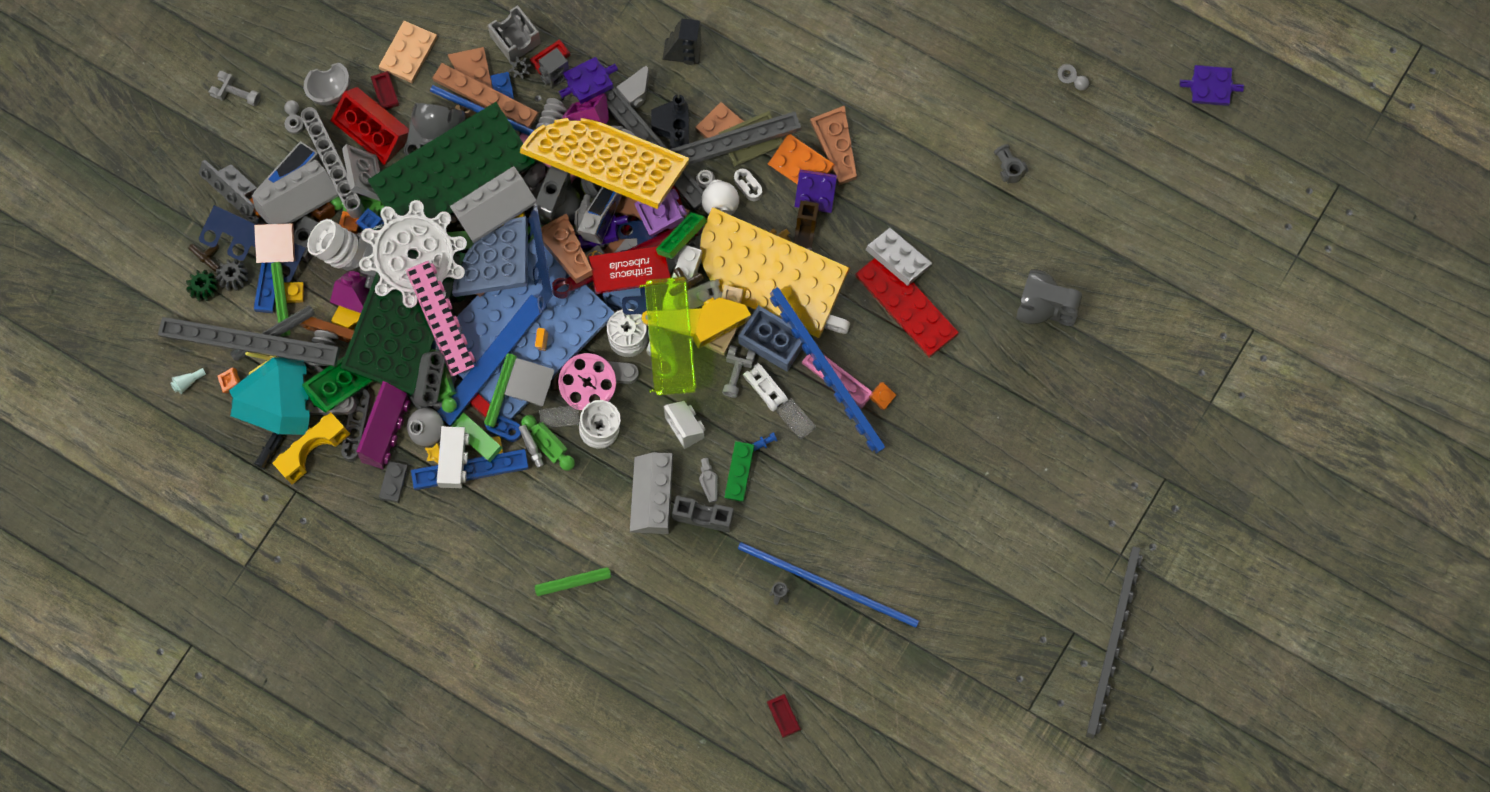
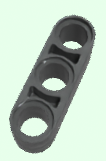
M439 351L426 352L422 355L414 394V401L418 406H433L438 400L445 362L444 355ZM432 356H433L434 359H435V363H434V364L431 363V357H432ZM428 375L431 376V383L427 380ZM425 393H426L427 396H428L427 402L424 401V394H425Z

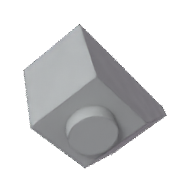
M643 67L617 86L619 93L632 108L640 107L646 100L649 80L648 67Z

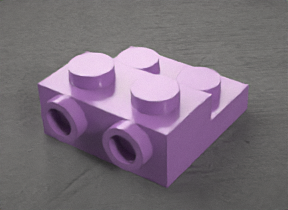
M675 189L669 191L658 209L639 201L634 203L649 236L653 237L667 228L671 230L685 219L687 212L683 205L679 206L677 202L679 195Z

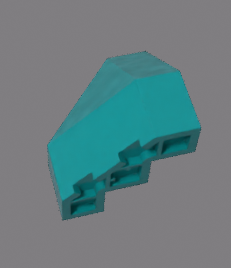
M273 357L229 390L233 398L230 416L277 434L305 435L308 430L310 413L309 410H306L308 395L302 387L304 375L307 374L304 362Z

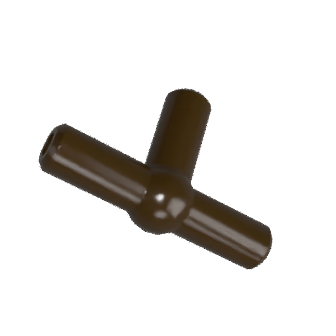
M194 244L189 245L188 249L199 258L200 262L205 263L214 272H216V269H220V266L210 258L219 249L218 244L215 247H209L205 252H202Z
M680 267L674 269L673 272L681 284L670 289V294L675 296L684 290H689L691 286L703 280V275L698 273L687 279Z

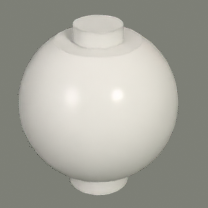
M713 180L702 194V206L708 215L712 207L730 215L734 214L738 208L739 195L735 187L730 183Z

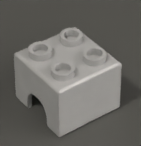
M518 5L510 10L509 16L504 21L498 23L497 20H494L488 24L490 37L509 62L516 61L517 56L520 58L541 44L538 30Z

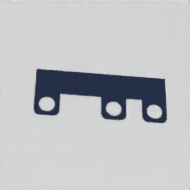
M536 204L528 218V223L531 225L528 240L533 234L538 258L533 268V279L536 286L541 278L543 287L537 298L539 313L541 314L553 295ZM536 268H538V279H537V280L535 279V275H534ZM541 296L543 297L542 308H540L539 300Z
M214 205L199 236V241L209 247H215L222 232L234 237L227 250L228 255L243 261L251 245L255 247L254 225L256 224ZM212 230L215 232L216 238L213 242L205 241L204 234L206 231ZM294 243L295 261L280 262L282 266L286 265L290 268V275L283 277L284 282L291 281L304 254L305 247ZM235 244H242L244 246V253L242 255L236 256L233 253L232 249Z
M629 221L628 223L618 225L617 234L620 239L637 238L638 245L653 238L649 236L643 221ZM623 225H630L633 228V232L630 235H623L621 227ZM661 285L640 288L641 296L624 297L622 299V310L626 315L663 310ZM627 301H636L638 308L634 311H629L626 308Z

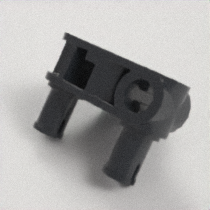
M680 94L679 98L678 95H675L671 102L651 109L652 131L657 135L670 139V149L689 144V108L684 97Z

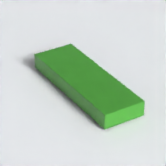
M464 412L451 426L465 427L466 434H469V444L489 462L503 448Z

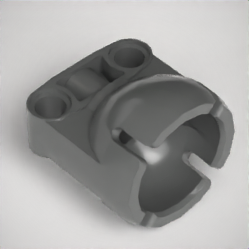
M415 103L412 108L407 144L404 147L405 155L407 156L412 153L415 146L419 149L465 121V112L458 109L449 110L447 107Z
M553 166L550 167L545 180L538 184L531 192L536 202L534 206L528 209L529 215H531L537 204L540 226L546 225L566 213L570 224L573 226L575 224V211L580 207L581 198L571 183V174ZM556 190L554 194L547 193L549 191Z
M1031 269L1016 319L1025 324H1039L1050 319L1066 326H1073L1081 305L1082 293L1075 289L1059 287L1053 277L1045 271Z

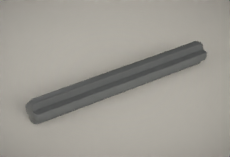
M308 305L261 334L278 337L314 316L315 312ZM232 350L230 352L235 361L246 356V351Z

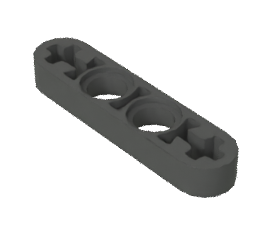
M361 389L352 396L357 402V407L353 413L348 415L346 430L349 433L352 430H358L359 436L355 439L348 436L343 440L341 453L348 462H354L359 458L356 451L365 430L371 397L365 389ZM361 394H364L366 399L362 400V407H359L360 402L357 397H361ZM355 412H362L363 418L356 421L353 419V414ZM350 443H352L355 454L352 453L351 456H348L346 451H350Z

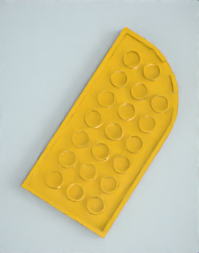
M568 118L554 120L553 124L547 126L543 124L530 134L520 148L521 154L656 209L659 208L689 162L688 157L604 123L581 118V121H569Z
M712 207L706 220L707 223L704 225L700 241V250L703 253L701 260L710 281L719 279V289L722 293L724 285L744 289L741 300L742 304L755 310L759 305L781 318L780 314L782 312L778 306L775 308L769 299L771 291L778 287L809 334L820 338L850 268Z

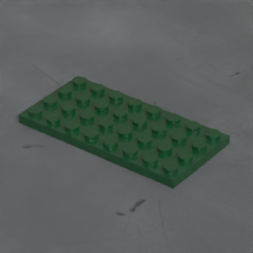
M494 102L367 180L383 206L393 208L397 215H406L409 212L410 203L418 200L424 206V215L428 218H435L440 212H447L452 216L454 213L450 208L451 205L513 166L520 174L534 166L536 162L533 158L520 153L523 142L497 102Z
M409 250L407 253L411 259H417L418 257L416 250ZM459 251L455 252L453 255L454 262L461 266L465 254ZM376 272L340 369L380 384L383 381L413 396L422 355L429 352L434 336L418 299L414 307L408 308L404 306L403 295L399 290H391L386 296L376 294L375 286L380 281V275ZM447 277L442 282L446 292L445 299H449L453 289L454 278Z

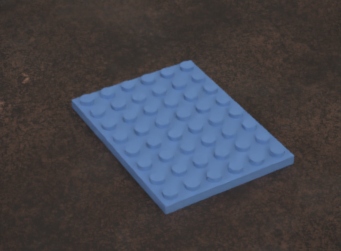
M534 239L528 244V286L485 292L481 297L477 296L457 316L460 327H458L460 335L464 334L468 343L465 345L467 351H471L475 359L473 365L477 363L529 296L532 294L538 298L543 289L541 278L536 286L533 279V268L538 261ZM544 246L552 289L554 280L557 278H568L570 275ZM538 268L535 269L534 273L536 280L538 279ZM563 285L557 291L565 292L568 290V287ZM586 285L571 291L570 295L564 299H559L553 295L546 305L547 308L510 354L516 355L518 359L554 369L553 379L564 364L574 357L608 323L609 318L614 314ZM541 296L539 301L543 303V297ZM538 328H544L548 331L546 351H539L535 347ZM434 339L431 348L436 349L440 352L436 340ZM504 361L478 393L489 404L491 403ZM472 368L459 373V375L464 379ZM505 395L499 415L513 420L529 402Z

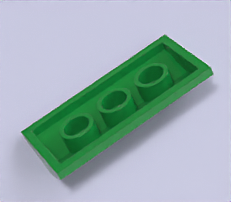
M344 357L338 360L336 367L329 366L302 384L312 403L325 413L373 382L340 369Z

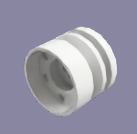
M325 219L319 222L311 231L307 247L313 256L339 269L345 267L353 259L359 242L354 233L346 228H342L341 225L333 220Z
M619 310L609 318L607 323L608 340L612 350L618 355L633 357L645 349L648 343L647 326L641 321V314L626 315L623 313V310Z
M595 400L588 403L580 415L579 433L583 442L596 449L612 445L619 434L621 422L619 411L608 401Z

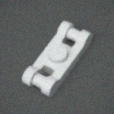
M757 363L753 366L754 369L750 372L746 371L743 376L764 400L769 409L774 412L778 409L777 406L781 403L785 404L788 398L764 368ZM759 374L761 378L756 381L754 377ZM775 393L777 398L772 400L770 396Z

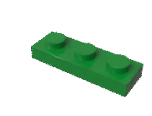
M691 212L656 248L658 255L670 259L677 255L689 240L707 223L705 216Z
M735 441L725 499L744 502L754 453V444Z

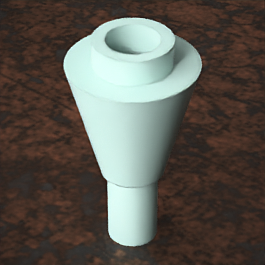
M201 368L194 373L172 377L173 382L170 384L175 393L179 392L182 394L195 380L206 375V373Z

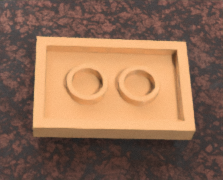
M403 21L382 59L379 69L384 72L388 71L391 75L413 83L433 47L437 35Z

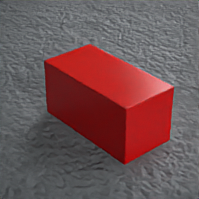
M478 394L470 403L475 410L486 418L490 404Z

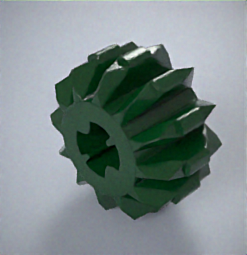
M204 269L201 274L197 270V275L190 274L192 280H186L188 285L186 290L190 293L192 299L196 298L200 302L204 298L208 302V296L214 297L213 292L218 291L216 286L218 280L214 278L215 276L212 272L208 274V271Z

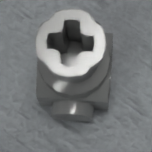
M1004 144L994 151V154L1002 162L1000 166L1003 171L1000 172V176L1003 182H1007V184L1017 183L1028 172V167L1025 162H1021L1017 157H1013L1009 150V144ZM1017 170L1019 173L1012 174L1010 171Z

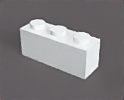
M441 426L437 484L441 488H462V483H466L464 464L468 462V452H465V446L469 445V434H466L465 427Z

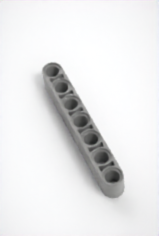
M312 107L305 108L301 112V119L348 214L352 218H360L365 212V208L358 193L350 190L347 171L317 111Z

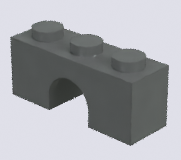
M676 496L672 512L674 521L730 533L734 516V508L714 504V507H707L696 503L694 499Z

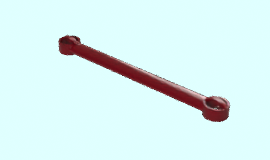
M703 227L693 237L699 236L703 231ZM675 228L626 251L657 247ZM592 275L577 284L571 277L557 278L552 283V293L559 299L567 298L571 291L592 282ZM563 285L568 287V290L565 292L557 291Z

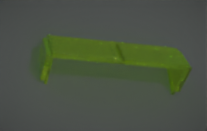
M685 277L647 280V284L640 285V287H645L654 390H649V392H656L657 395L695 392L696 379L692 337L690 334L691 323L687 281Z

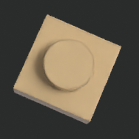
M724 285L721 298L741 303L744 289Z

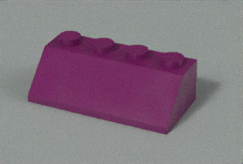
M384 381L356 451L362 463L384 469L385 464H388L390 461L391 447L396 445L397 431L402 428L404 412L409 410L411 403L407 393Z

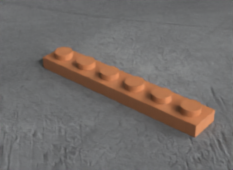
M441 63L433 76V81L485 108L497 102L508 119L528 128H531L538 116L537 111Z

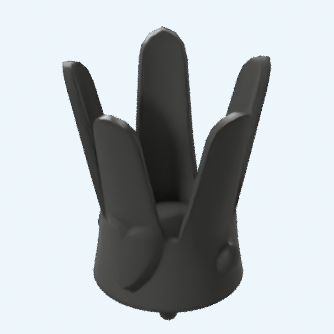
M782 582L775 583L769 593L770 596L774 594V604L778 605L780 598H783L786 603L789 601L787 596L789 589Z

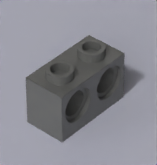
M557 48L539 59L540 78L545 85L549 84L553 89L566 80L563 73L569 70L568 61Z

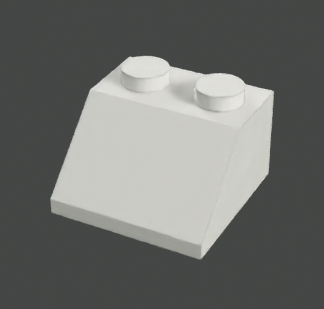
M685 401L664 406L665 418L684 449L704 439L705 427L701 421L697 422L694 415L696 413L691 405L687 406Z

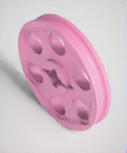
M583 353L572 357L564 364L559 374L558 385L563 399L570 406L583 410L590 403L589 398L593 394H597L600 400L609 401L612 398L616 388V376L607 360L596 354ZM577 359L585 361L584 369L578 370L575 368L574 363ZM601 361L604 364L602 372L594 370L593 365L595 362ZM564 375H572L574 382L571 385L564 384ZM588 377H590L592 379V385L597 389H594L592 386L590 387L589 385L584 387V381L582 380V378L587 379ZM609 379L612 387L609 390H604L601 387L602 380ZM571 393H580L581 400L578 403L572 402L570 399Z

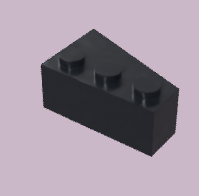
M682 18L678 22L674 32L672 31L670 37L665 40L662 60L683 62L687 65L699 64L702 46L700 20Z

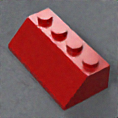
M358 87L344 91L330 120L369 153L377 155V159L384 165L404 147L408 139L409 128Z

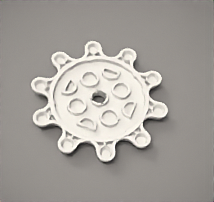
M418 200L410 203L409 212L404 216L397 215L391 207H384L381 210V217L384 221L383 228L381 230L367 228L361 234L363 241L372 245L373 253L360 260V269L379 273L380 281L375 286L377 295L386 296L391 290H399L403 295V304L408 308L416 305L417 296L405 270L429 260V263H433L436 268L437 274H435L437 281L443 282L447 277L461 279L465 274L464 268L454 262L453 255L455 252L466 248V239L461 236L450 237L447 234L446 227L451 221L449 213L440 212L435 218H428L424 215L422 202ZM416 250L418 252L417 259L409 258L408 251Z

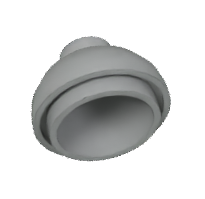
M431 408L418 409L408 419V435L414 443L420 446H432L441 438V426H444L443 420L439 413Z

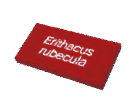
M657 247L589 256L588 260L592 269L595 293L600 294L669 284L671 279L666 257L658 255Z

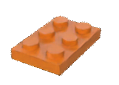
M791 134L787 135L768 163L769 166L798 184L800 169L829 174L835 164Z

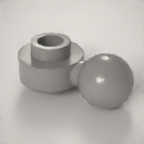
M1063 64L1059 67L1057 74L1063 83L1074 82L1075 88L1080 91L1088 88L1089 80L1085 76H1077L1076 69L1072 65ZM1065 70L1070 71L1068 76L1063 75Z
M290 100L284 106L285 112L289 114L284 123L285 128L291 134H299L304 129V123L301 117L297 115L299 104L294 100ZM292 121H297L295 126H291Z

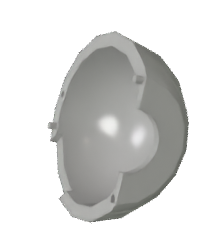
M341 63L332 64L331 69L327 71L315 69L310 70L304 80V91L306 96L314 103L326 106L339 103L344 91L349 90L350 77L347 69Z

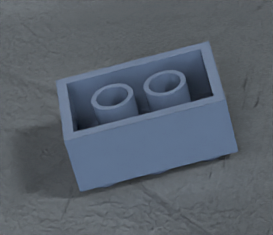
M759 305L738 336L740 345L755 351L759 356L787 372L801 352L803 345L800 339H796L791 332L792 327L789 323H785L783 319Z

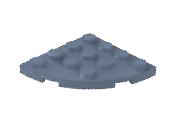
M526 216L508 221L473 244L466 253L461 265L465 270L463 278L454 279L452 291L454 297L528 286V219Z

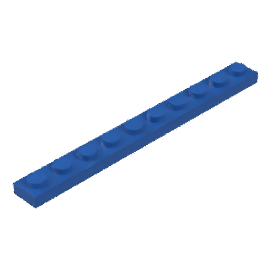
M777 287L770 293L771 297L769 298L775 308L778 306L782 312L780 314L781 318L785 323L790 324L793 336L802 342L803 351L807 355H811L814 360L812 362L817 371L821 370L825 376L823 377L824 382L828 387L833 388L836 400L839 403H843L846 408L844 410L849 419L853 418L857 424L855 425L860 435L864 434L868 440L866 441L867 446L877 454L885 448L884 444L780 289Z

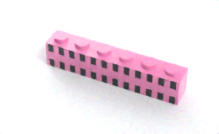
M428 260L405 270L439 350L444 355L445 364L450 375L454 376L473 368L474 356L471 351H467L465 345L468 343L464 334L460 335L458 327H460L459 321L456 316L453 317L451 314L452 305L449 299H445L442 293L445 290L442 282L437 281L435 277L437 271L434 264H430Z

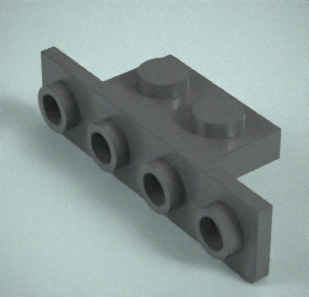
M203 160L199 175L239 210L245 217L254 216L255 206L247 197L252 195L257 187L232 164L217 171L206 160Z

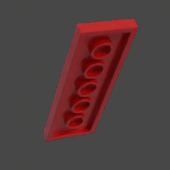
M874 258L855 273L857 279L929 358L958 336L959 332L913 282L907 286L877 259Z

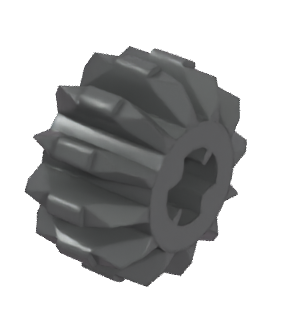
M227 259L226 265L220 263L222 269H216L218 274L216 280L220 282L221 288L226 287V290L230 291L233 287L237 291V286L244 287L243 281H248L246 276L248 270L244 268V263L238 264L236 259L231 263Z

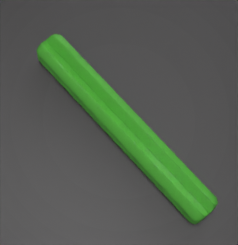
M274 262L271 263L279 323L288 318L282 264ZM288 330L287 332L281 334L280 336H281V337L290 336V330Z
M508 353L506 355L484 424L494 427L505 397L504 393L515 359L517 358L514 354Z
M606 567L535 585V592L537 596L609 579L611 578L610 569Z

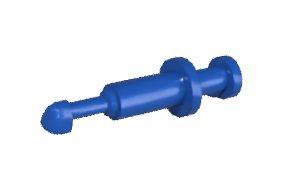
M772 433L765 439L761 436V440L752 444L755 445V451L762 447L766 449V444L774 440L777 442L778 440L775 434Z

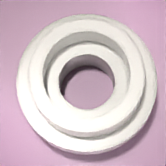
M702 170L696 176V182L701 188H706L711 181L715 180L714 174L709 170ZM703 178H708L709 181H708V182H703L702 179H703Z

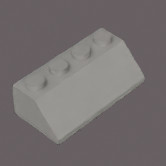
M314 160L253 194L252 198L256 211L268 224H288L314 211L339 195L326 170Z
M513 166L457 201L450 208L472 242L475 243L534 206L536 199Z
M653 452L635 457L630 532L669 534L673 472L672 453Z

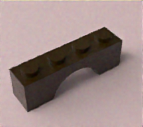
M800 200L793 243L812 250L819 214V203Z

